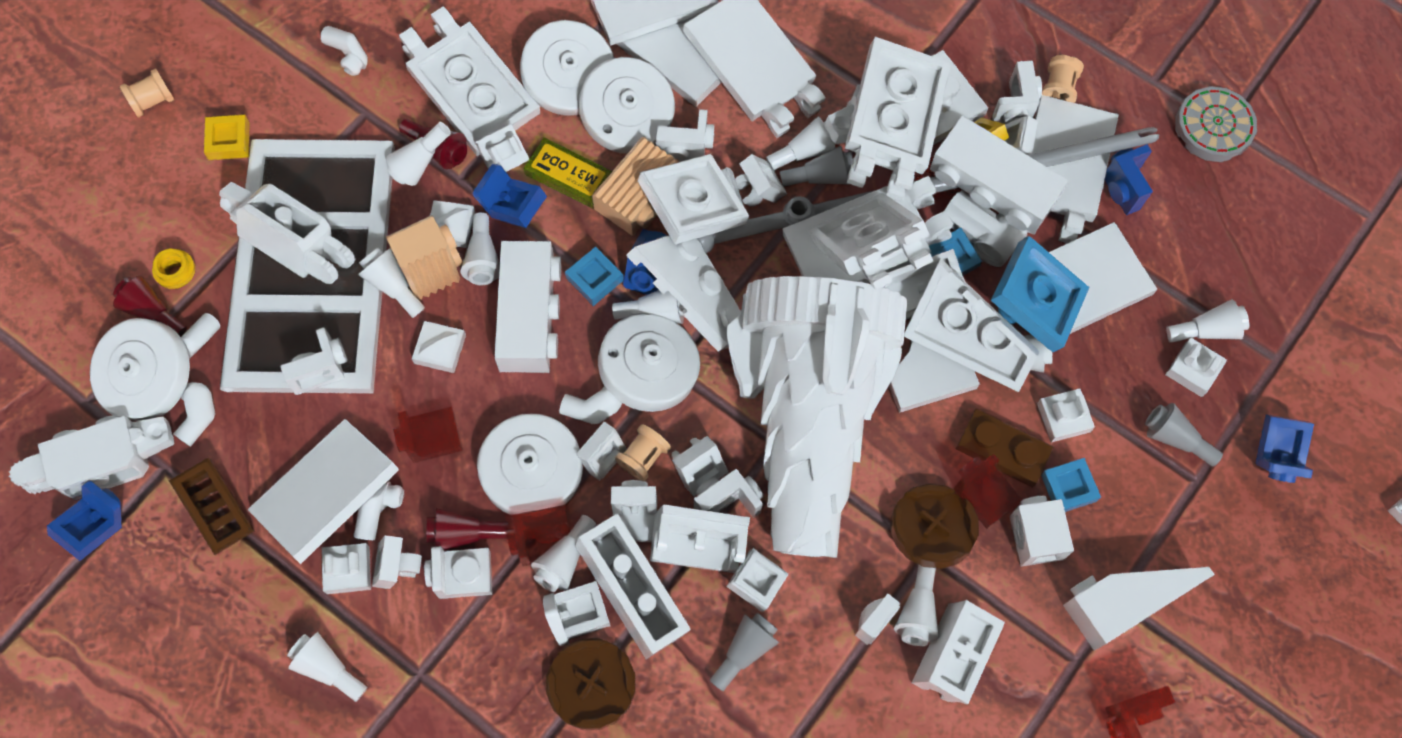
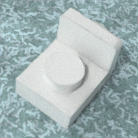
M325 327L316 330L322 349L321 352L303 353L294 357L292 362L280 365L284 380L295 395L345 379L341 367L342 363L347 362L344 348L339 338L332 340Z
M441 546L431 548L432 560H425L424 564L425 583L427 587H432L433 592L439 599L492 595L491 551L489 548L444 551Z

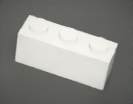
M963 115L936 151L930 168L944 184L951 187L958 186L969 193L971 199L979 206L987 209L993 208L1004 215L1007 222L1013 227L1022 231L1028 230L1033 234L1036 233L1069 180Z
M501 241L495 361L499 372L550 373V358L557 359L558 334L551 333L552 319H559L560 298L559 295L553 294L554 281H561V257L554 256L551 241Z
M618 513L579 536L575 547L646 660L691 630Z

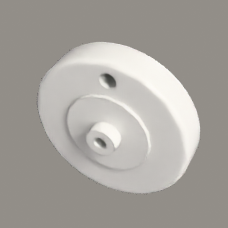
M572 20L553 21L538 28L527 40L520 61V76L528 94L545 110L559 115H579V98L586 78L598 65L613 59L614 56L604 37L592 27Z
M631 57L613 58L598 65L586 78L579 98L580 118L588 134L601 146L619 153H629L641 137H645L655 145L657 126L670 127L675 112L673 91L665 76L651 64Z
M636 314L618 321L609 329L598 354V370L606 389L621 403L641 411H662L678 405L689 395L699 375L700 356L694 340L678 323L655 314Z
M132 318L116 324L102 336L92 355L90 383L95 398L102 408L111 415H125L129 420L141 421L164 415L176 405L187 386L190 371L187 348L178 333L161 322L145 318Z
M532 413L513 416L493 428L483 441L477 460L478 477L487 497L502 511L521 518L543 517L562 508L578 489L583 471L582 461L576 455L580 448L572 432L552 417Z

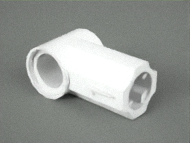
M963 190L952 198L944 210L947 211L953 222L952 229L962 228L969 241L973 243V248L978 256L986 263L995 267L1003 266L1013 254L1018 242L1027 237V230H1019L1010 225L1001 213L997 215L990 209L979 206Z

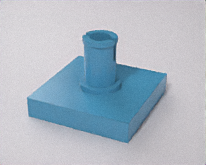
M1027 236L1018 242L991 301L998 306L999 314L1010 324L1018 323L1051 352H1055L1065 346L1089 286L1033 238Z

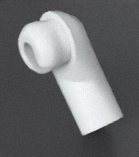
M332 26L323 28L320 35L322 43L339 49L344 53L345 57L341 60V67L344 68L346 73L356 76L360 73L361 69H366L368 57L354 34Z
M204 313L181 336L187 348L189 359L220 329L219 321L211 314Z
M196 382L187 383L181 399L184 400L187 418L173 433L190 447L215 417L210 390L206 385Z
M604 386L602 390L587 400L565 394L559 413L590 424H599L615 414L620 409L622 403Z
M387 481L358 509L353 537L364 540L376 539L380 513L387 506L397 508L402 505L404 489L400 485H391V482Z

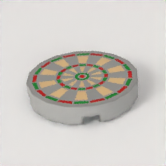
M1210 86L1198 89L1185 98L1175 116V131L1178 138L1182 137L1186 143L1184 147L1191 154L1207 161L1224 162L1231 160L1234 156L1241 155L1250 146L1257 133V117L1251 105L1240 94L1227 88Z

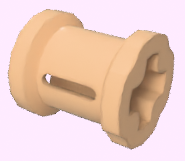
M1068 55L1052 57L1048 65L1050 73L1048 84L1042 88V95L1075 103L1077 99L1075 86L1077 79L1083 72V63L1078 58Z
M156 68L150 71V76L130 86L125 83L119 86L138 118L144 115V110L164 100L167 102L174 100Z
M641 424L637 429L638 436L624 453H618L615 459L628 473L638 480L645 481L649 477L647 471L661 453L667 454L671 446L656 431Z

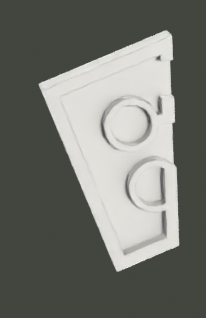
M669 235L636 246L626 255L636 266L642 263L657 278L653 284L663 295L669 291L684 307L683 316L718 352L729 347L727 326L741 314V310L698 239L675 245Z
M940 259L909 322L904 337L1019 392L1038 357L1039 350Z

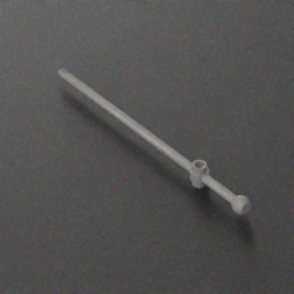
M1147 127L1028 156L1044 166L1050 167L1154 143L1159 139L1160 135L1154 134L1158 131L1157 128ZM936 176L930 177L936 189L935 193L959 188L958 186L951 187L944 184ZM873 191L812 204L805 197H794L785 205L783 212L748 219L745 225L697 239L705 253H708L716 243L785 228Z

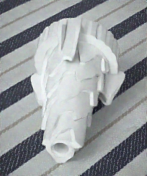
M780 276L758 279L747 285L746 293L743 294L741 314L727 326L729 351L734 374L739 384L740 397L754 399L764 389L760 425H767L764 474L767 481H769L767 507L772 508L771 537L773 540V551L801 556L837 558L841 512L850 494L853 462L860 463L864 419L871 420V414L874 413L892 381L901 359L907 301L904 296H901L896 291H891L884 287L875 290L868 283L826 277Z

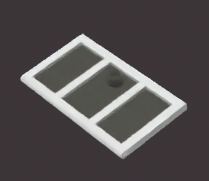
M251 140L245 189L254 193L263 185L272 184L318 213L330 225L331 236L340 241L344 246L346 245L347 248H350L356 260L346 269L325 258L327 262L329 261L333 264L339 275L329 285L310 274L302 278L239 237L220 383L221 391L228 393H294L285 382L280 365L292 362L294 357L303 353L321 352L322 349L316 330L325 327L332 340L339 338L344 348L347 362L342 363L341 367L345 379L305 393H374L382 291L358 274L364 270L359 262L377 247L383 253L386 251L392 177L388 172L386 157L395 151L393 141Z

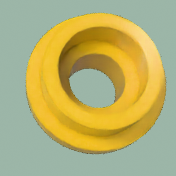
M165 249L154 258L152 274L154 279L164 288H181L192 280L195 274V262L183 250ZM181 266L176 273L169 275L173 267Z

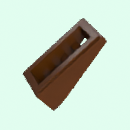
M206 458L169 480L214 555L219 554L255 532L224 478L210 458ZM210 477L213 482L212 484L191 495L188 490L190 487ZM216 491L220 493L221 498L201 510L196 503ZM225 505L228 506L230 509L229 513L210 524L207 523L205 517ZM236 519L239 527L217 539L213 532Z

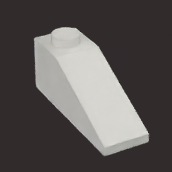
M1210 567L1110 574L1099 582L1092 575L1070 589L1075 597L1063 606L1095 651L1215 574Z

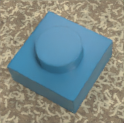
M962 228L951 232L952 238L929 245L931 257L954 249L962 275L981 266L982 260Z
M594 247L565 271L566 279L592 306L597 304L624 281L621 271L597 247Z
M1085 458L1045 470L1041 474L1051 501L1062 499L1065 512L1095 503L1102 498Z

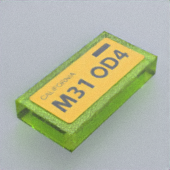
M545 137L524 167L526 176L594 209L593 193L612 172Z

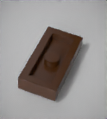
M975 409L956 450L1033 488L1037 484L1054 447Z

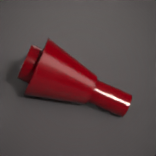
M408 118L404 119L399 126V131L414 140L424 137L432 129V127H423ZM451 131V134L435 149L432 158L443 169H452L464 161L468 150L465 135Z
M142 275L134 278L127 277L114 289V308L137 318H145L166 324L175 330L180 337L186 332L187 327L167 312L168 309Z
M436 508L435 517H427L426 543H435V547L441 546L443 550L477 542L479 539H507L508 522L479 521V519L438 508Z

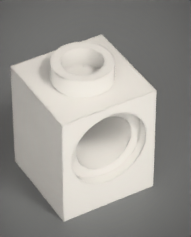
M1034 496L1020 502L1021 505L1010 515L1020 565L1028 566L1062 561L1074 551L1062 499L1047 501L1046 496Z

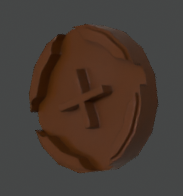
M925 484L911 488L897 502L891 516L890 532L896 547L907 559L922 567L943 569L959 564L969 556L979 536V519L973 505L966 498L963 500L959 495L955 494L956 490L945 485Z
M600 638L580 639L566 645L557 654L558 656L553 660L546 675V694L553 711L566 724L580 730H602L617 723L630 709L636 693L635 672L628 656L616 645Z

